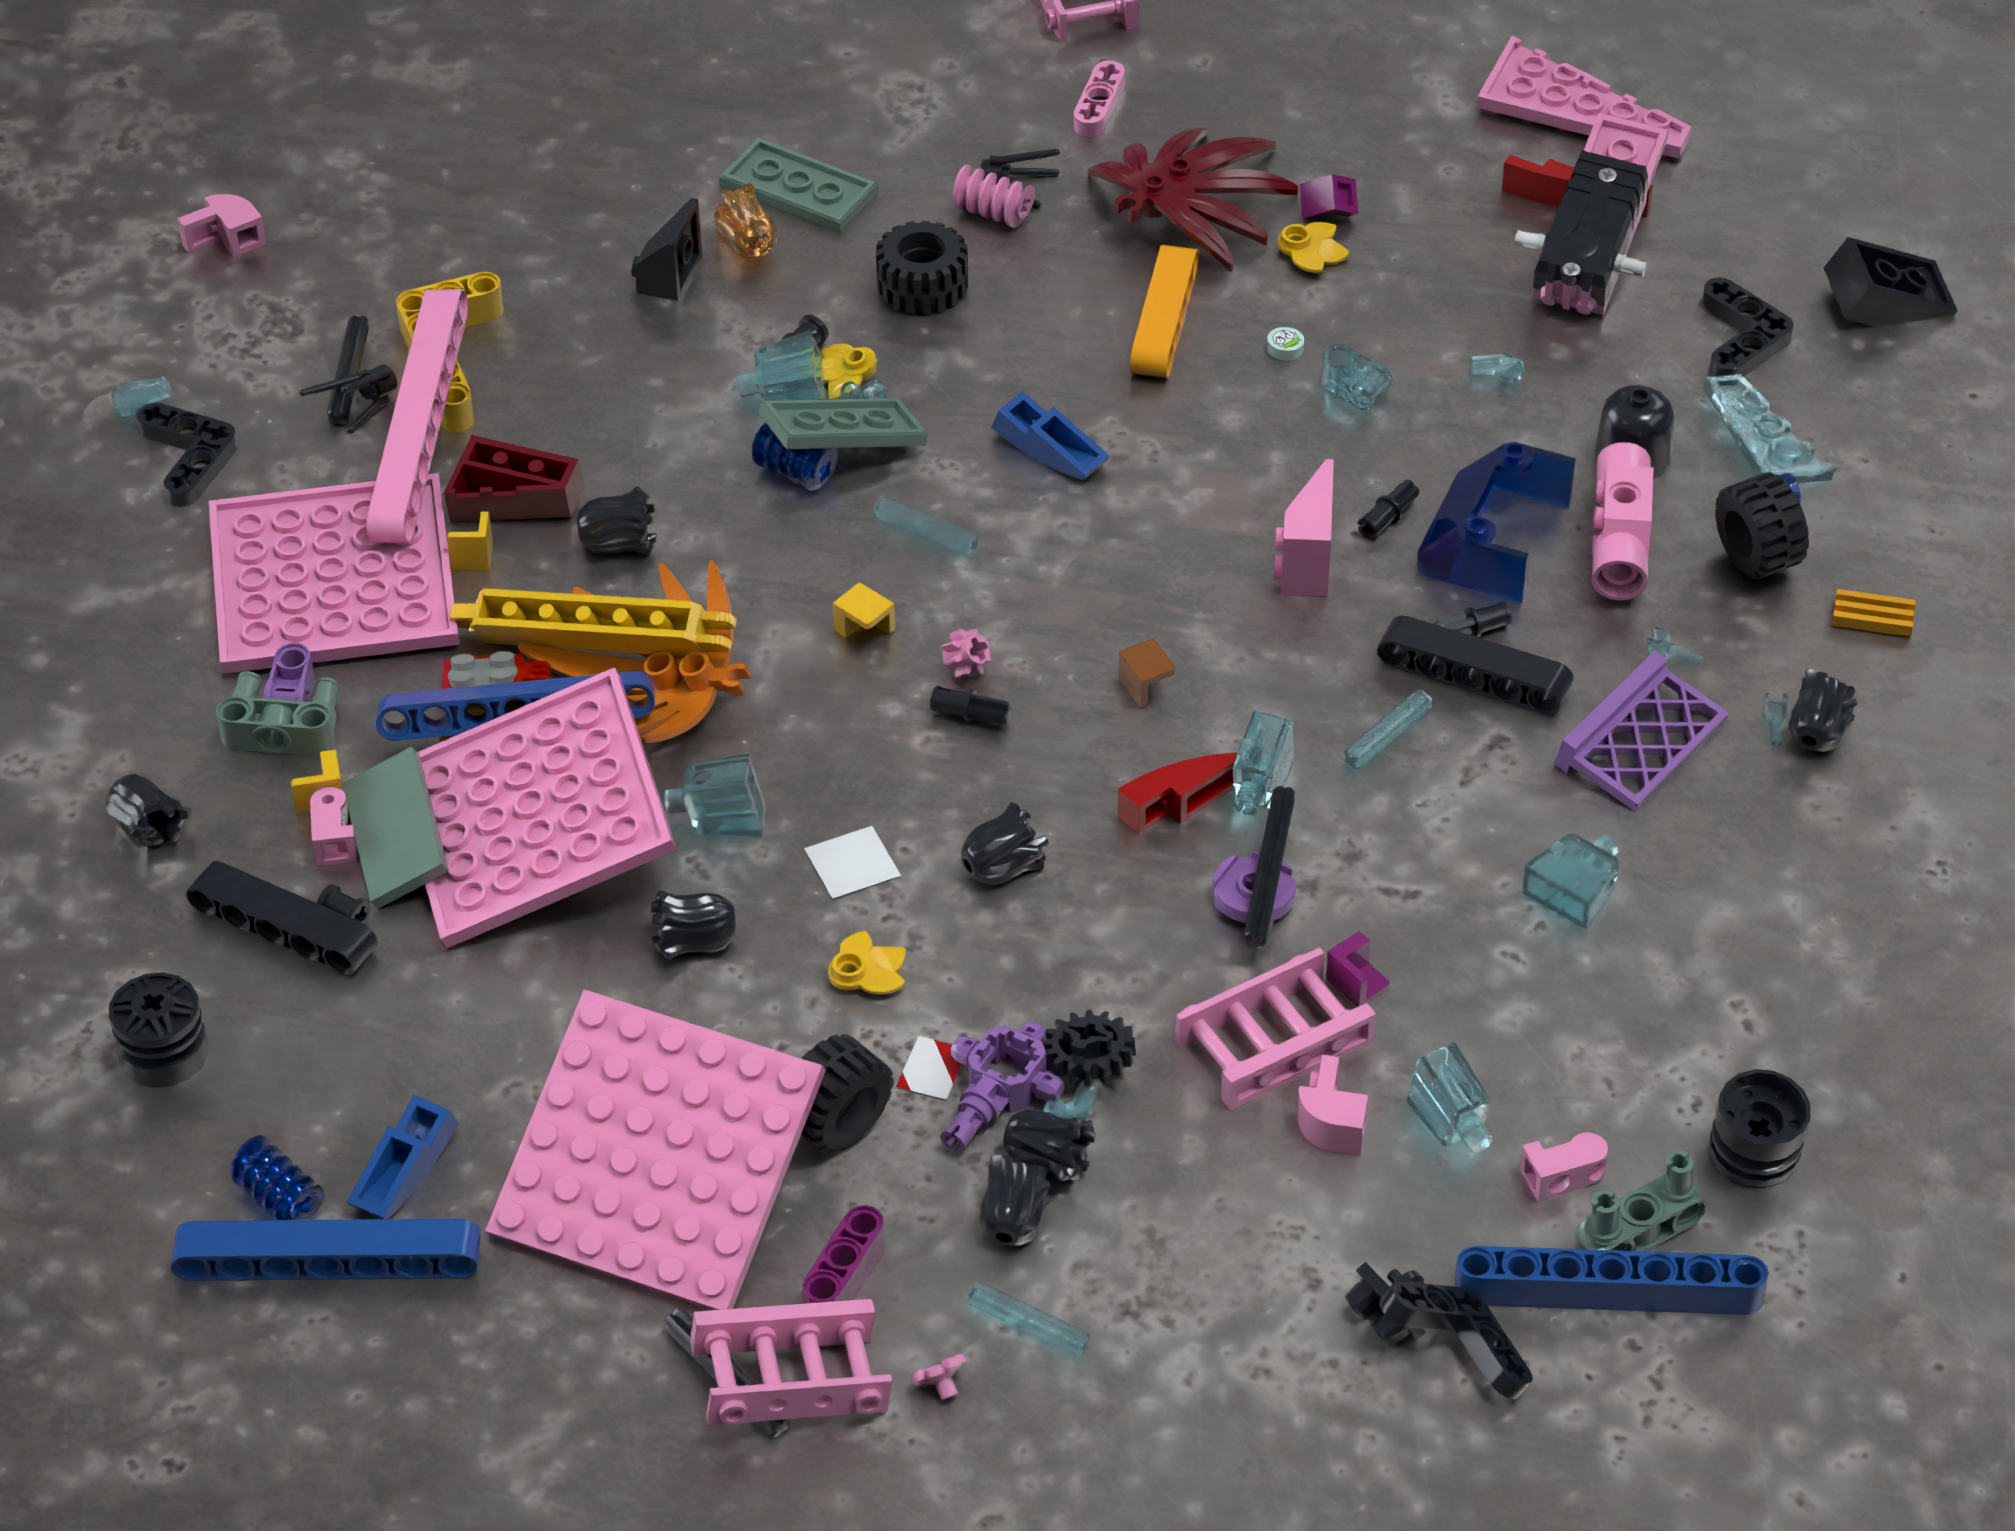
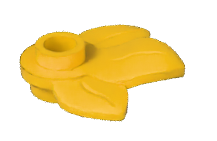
M1312 222L1306 226L1291 224L1286 226L1278 237V248L1280 251L1291 256L1294 265L1307 272L1320 273L1323 271L1324 265L1338 264L1349 256V251L1345 247L1331 239L1336 232V225L1325 222Z
M834 344L821 351L823 359H819L810 365L805 374L806 382L828 383L829 399H842L855 392L860 387L861 382L870 379L875 374L877 357L875 352L868 347L853 348L848 344Z
M865 930L852 934L842 941L840 953L830 963L828 967L829 980L835 987L842 990L860 988L874 995L896 992L905 986V980L898 972L904 964L906 949L904 947L873 946L872 940Z

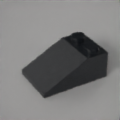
M1847 237L1824 266V271L1841 308L1842 315L1853 323L1860 322L1871 326H1881L1950 317L1958 312L1935 260Z

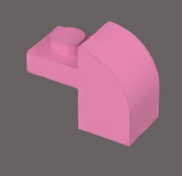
M217 194L205 197V208L177 218L182 246L188 254L221 241L233 257L266 245L262 216L248 200L237 195Z
M1322 1055L1320 1071H1311L1309 1087L1299 1086L1298 1126L1309 1142L1323 1150L1361 1156L1367 1121L1368 1095L1337 1091L1340 1057Z

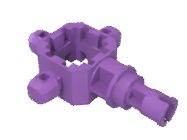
M1032 1021L1024 1024L1019 1031L1004 1025L990 1028L980 1042L969 1037H958L951 1047V1056L959 1063L968 1066L969 1087L961 1094L958 1115L941 1133V1141L948 1149L951 1150L958 1141L955 1152H963L978 1128H984L988 1123L996 1121L1002 1110L1009 1113L1025 1110L1035 1095L1037 1098L1046 1101H1058L1064 1091V1082L1060 1077L1046 1071V1051L1042 1040H1045V1028L1042 1025ZM1009 1058H1012L1014 1065L1024 1069V1075L1018 1073L1015 1078L1008 1076L1006 1080L1001 1079V1073L991 1070V1063L997 1065L1000 1060L1006 1063Z

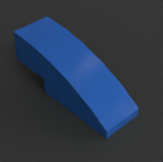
M1024 391L998 410L991 427L1028 456L1052 469L1082 480L1086 479L1105 463L1110 456L1055 407L1046 412Z
M413 1095L396 1128L387 1127L349 1196L347 1204L380 1219H389L411 1196L432 1169L460 1124L451 1110Z

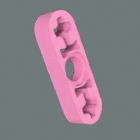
M1103 61L1094 67L1074 110V130L1077 134L1085 137H1094L1104 132L1125 87V68L1119 62ZM1093 97H1105V98H1108V99H1106V100H1100V101H1099V100H1093V99H1091V98H1093Z

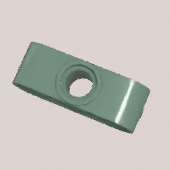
M244 671L238 675L233 695L222 700L216 707L220 738L223 745L228 749L265 752L273 755L320 756V752L332 750L335 746L334 728L337 717L334 707L340 688L336 680L322 677L316 682L311 702L281 698H257L261 688V678L254 672Z
M1684 1150L1671 1151L1665 1158L1666 1174L1634 1191L1628 1192L1621 1198H1615V1193L1609 1189H1602L1594 1193L1591 1198L1592 1214L1587 1216L1578 1225L1575 1232L1576 1238L1586 1250L1646 1252L1696 1224L1706 1212L1707 1205L1698 1194V1185L1692 1177L1694 1160L1692 1157L1689 1158V1153Z

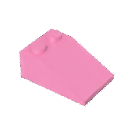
M1326 459L1285 510L1284 527H1276L1275 551H1283V556L1275 555L1274 579H1282L1281 595L1328 597L1334 459Z

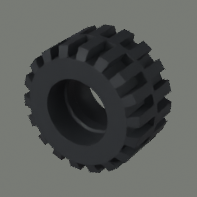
M923 220L920 223L911 221L906 222L904 226L897 225L893 227L892 232H886L882 235V240L878 241L876 245L879 295H883V300L887 304L893 303V308L898 310L906 309L907 313L913 314L915 312L931 314V311L936 310L940 312L946 310V306H954L958 303V299L963 298L966 294V289L968 288V249L965 239L962 235H958L957 230L954 228H946L945 224L939 222L934 224Z
M1772 472L1762 473L1725 487V489L1719 492V497L1716 498L1715 518L1718 533L1728 557L1741 573H1744L1750 579L1758 580L1802 563V560L1807 556V549H1809V532L1806 518L1797 496L1780 476L1774 475Z
M836 1034L830 1036L826 1041L822 1040L816 1044L813 1049L809 1050L802 1057L804 1060L823 1065L826 1072L801 1136L822 1153L828 1152L829 1154L848 1148L851 1144L860 1140L873 1127L885 1110L894 1085L893 1072L887 1064L855 1038L848 1034L840 1036Z

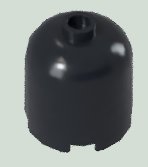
M1628 385L1616 390L1606 399L1598 430L1595 449L1596 460L1600 452L1609 445L1622 442L1632 443L1642 447L1649 454L1651 467L1653 468V479L1662 475L1663 468L1671 462L1674 433L1672 404L1662 392L1649 386Z

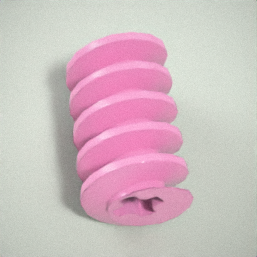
M964 165L957 174L953 189V201L956 208L963 211L968 209L969 213L981 214L982 217L987 219L993 218L994 221L1001 224L1006 222L1007 226L1013 228L1020 226L1032 208L1035 199L1034 187L1028 185L1022 193L1023 186L1019 181H1015L1010 187V180L1007 177L1003 176L997 183V175L990 172L984 179L985 173L983 169L977 168L972 174L971 165Z

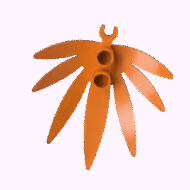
M710 560L707 580V611L732 615L730 600L723 578L715 561ZM660 562L658 570L666 600L691 601L676 577L663 562ZM576 586L572 589L573 594L593 595ZM734 629L711 630V635L723 636L732 640L731 650L727 653L695 651L686 656H673L668 651H657L653 654L638 653L647 658L645 662L577 650L518 643V648L522 654L533 661L549 662L551 671L565 678L598 675L614 667L618 673L639 671L649 675L655 686V705L648 715L634 719L639 734L646 733L640 736L642 743L664 741L688 731L708 713L718 691H726L734 697L742 696L745 690L740 681L737 680L751 678V673L745 664L734 663L729 665L733 648ZM634 688L627 692V694H632L627 697L634 701L642 700L647 696V693L641 688Z

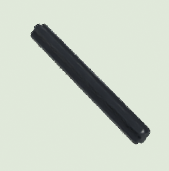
M1277 786L1273 789L1244 929L1243 942L1248 947L1262 948L1267 941L1295 801V792L1291 787Z

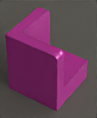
M1329 174L1299 184L1303 218L1312 219L1328 213L1344 217L1359 214L1356 179Z
M1360 931L1327 951L1326 979L1357 1007L1371 1002L1388 991L1390 986L1389 980L1369 963L1371 941Z

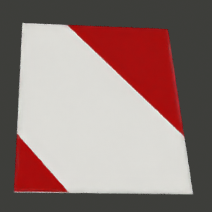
M918 1036L896 1087L947 1100L962 1066L961 1063L951 1056L952 1044Z

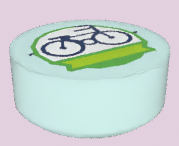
M1276 328L1268 334L1267 352L1278 360H1295L1303 353L1304 336L1293 328Z

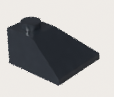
M691 198L646 243L640 256L634 257L631 275L636 278L638 294L679 301L702 257L698 199Z

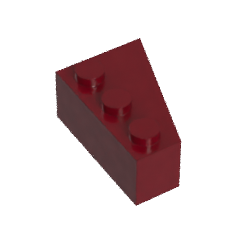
M472 435L443 495L451 522L480 521L481 512H489L490 520L571 517L585 486L579 459Z

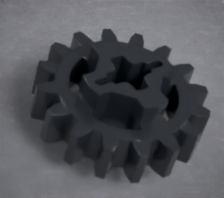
M1087 1010L1085 1017H1078L1077 1014L1072 1012L1068 1022L1061 1019L1055 1020V1029H1046V1039L1042 1040L1046 1051V1069H1054V1075L1060 1078L1067 1075L1071 1085L1075 1084L1078 1080H1084L1086 1086H1091L1093 1079H1100L1104 1084L1109 1083L1108 1075L1123 1076V1067H1132V1056H1136L1135 1037H1133L1132 1027L1124 1026L1122 1017L1115 1018L1112 1021L1109 1020V1012L1107 1011L1097 1016L1093 1015L1092 1010Z

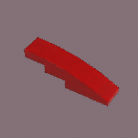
M1510 154L1504 162L1502 191L1559 207L1574 167L1550 158L1541 166ZM1650 185L1647 192L1646 204L1641 215L1643 218H1647L1650 214L1652 185Z

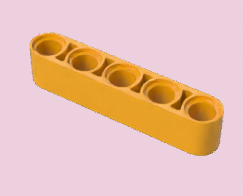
M1169 245L1160 246L1132 346L1130 374L1160 378L1169 377L1197 273L1198 249Z

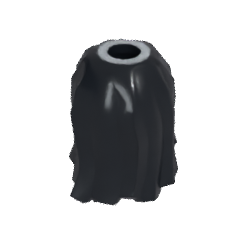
M635 486L632 491L623 495L600 497L588 501L579 511L577 517L580 542L595 554L611 555L637 551L649 556L652 552L653 544L657 542V534L648 533V525L653 524L654 521L653 515L649 514L655 513L654 504L647 503L650 496L640 487Z
M1807 669L1805 671V677L1802 678V685L1799 691V698L1788 722V729L1799 747L1820 752L1837 747L1847 723L1854 721L1855 718L1852 712L1858 704L1856 698H1853L1856 691L1853 686H1847L1836 678L1828 677L1825 672H1816L1815 669Z
M137 774L125 775L116 780L109 789L105 804L107 812L116 821L129 828L130 835L137 838L140 845L147 846L148 848L162 843L163 834L173 842L180 839V828L183 826V821L189 819L192 812L190 808L182 806L179 800L170 797L160 790L152 781Z
M1011 802L1002 815L977 826L967 836L961 848V861L967 873L978 882L989 885L1000 884L1024 871L1043 870L1046 858L1043 848L1049 844L1047 836L1033 839L1037 833L1027 822V820L1031 819V815L1027 810H1020L1019 805Z
M660 890L655 897L656 901L651 903V912L656 913L652 918L653 925L661 926L658 930L659 935L652 936L653 947H656L659 952L663 953L666 959L670 960L675 955L686 952H715L723 950L735 937V907L730 900L721 895L713 893L674 895Z
M1027 1109L1014 1114L1008 1121L1003 1137V1148L1009 1156L1015 1159V1162L1026 1163L1036 1168L1044 1166L1062 1181L1067 1179L1075 1181L1079 1178L1080 1172H1087L1090 1166V1162L1087 1161L1086 1147L1090 1146V1143L1095 1142L1097 1134L1094 1132L1091 1120L1083 1121L1079 1118L1063 1119L1044 1111Z
M1008 1155L991 1157L988 1187L981 1205L980 1226L995 1244L1020 1246L1034 1239L1039 1229L1042 1210L1045 1204L1051 1201V1195L1048 1193L1051 1185L1049 1181L1045 1180L1048 1170L1044 1166L1036 1168L1026 1163L1015 1162L1013 1157Z

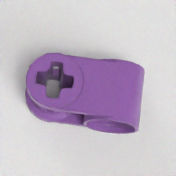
M295 642L282 645L277 649L269 680L265 684L263 698L311 702L315 676L310 651L305 645Z

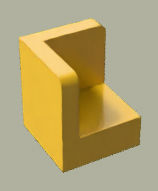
M481 512L478 532H448L447 545L451 571H490L493 540L489 512Z
M859 582L833 602L834 631L846 638L860 626L865 629L875 626L883 632L890 634L895 630L894 603Z
M336 749L320 752L323 774L296 778L291 781L296 814L310 812V800L315 791L324 787H336L342 790Z

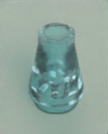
M164 377L121 382L117 388L112 390L114 407L122 417L129 416L135 418L137 410L143 405L153 402L159 403L171 397L170 385Z

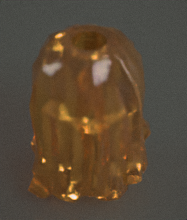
M753 184L743 185L741 190H724L721 195L727 205L719 204L713 217L717 234L726 236L736 254L742 258H759L768 254L776 245L777 229L770 214L758 202Z

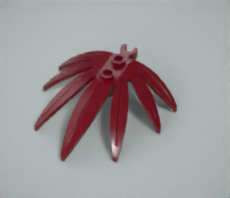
M1208 128L1189 129L1174 135L1161 147L1153 163H1148L1146 148L1140 143H1134L1123 150L1125 165L1115 161H1107L1088 168V176L1106 180L1133 192L1132 194H1123L1116 198L1115 212L1117 214L1128 209V221L1131 223L1138 221L1142 215L1150 218L1167 217L1231 272L1234 269V260L1221 235L1207 220L1265 246L1268 244V234L1255 219L1240 208L1219 198L1202 194L1238 193L1299 196V188L1295 183L1268 172L1251 169L1218 170L1246 158L1276 150L1275 141L1254 137L1225 138L1203 144L1185 153L1202 137L1208 135Z

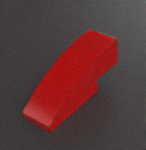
M1234 752L1197 757L1170 764L1139 776L1118 788V817L1138 834L1146 831L1169 815L1181 824L1241 785L1242 756Z

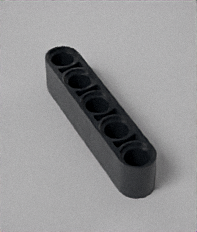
M1401 615L1392 619L1377 647V655L1380 660L1393 668L1543 714H1554L1559 711L1574 681L1571 670L1560 662L1409 616Z
M212 861L186 890L188 902L203 915L344 976H351L378 945L374 932L360 921L220 861Z

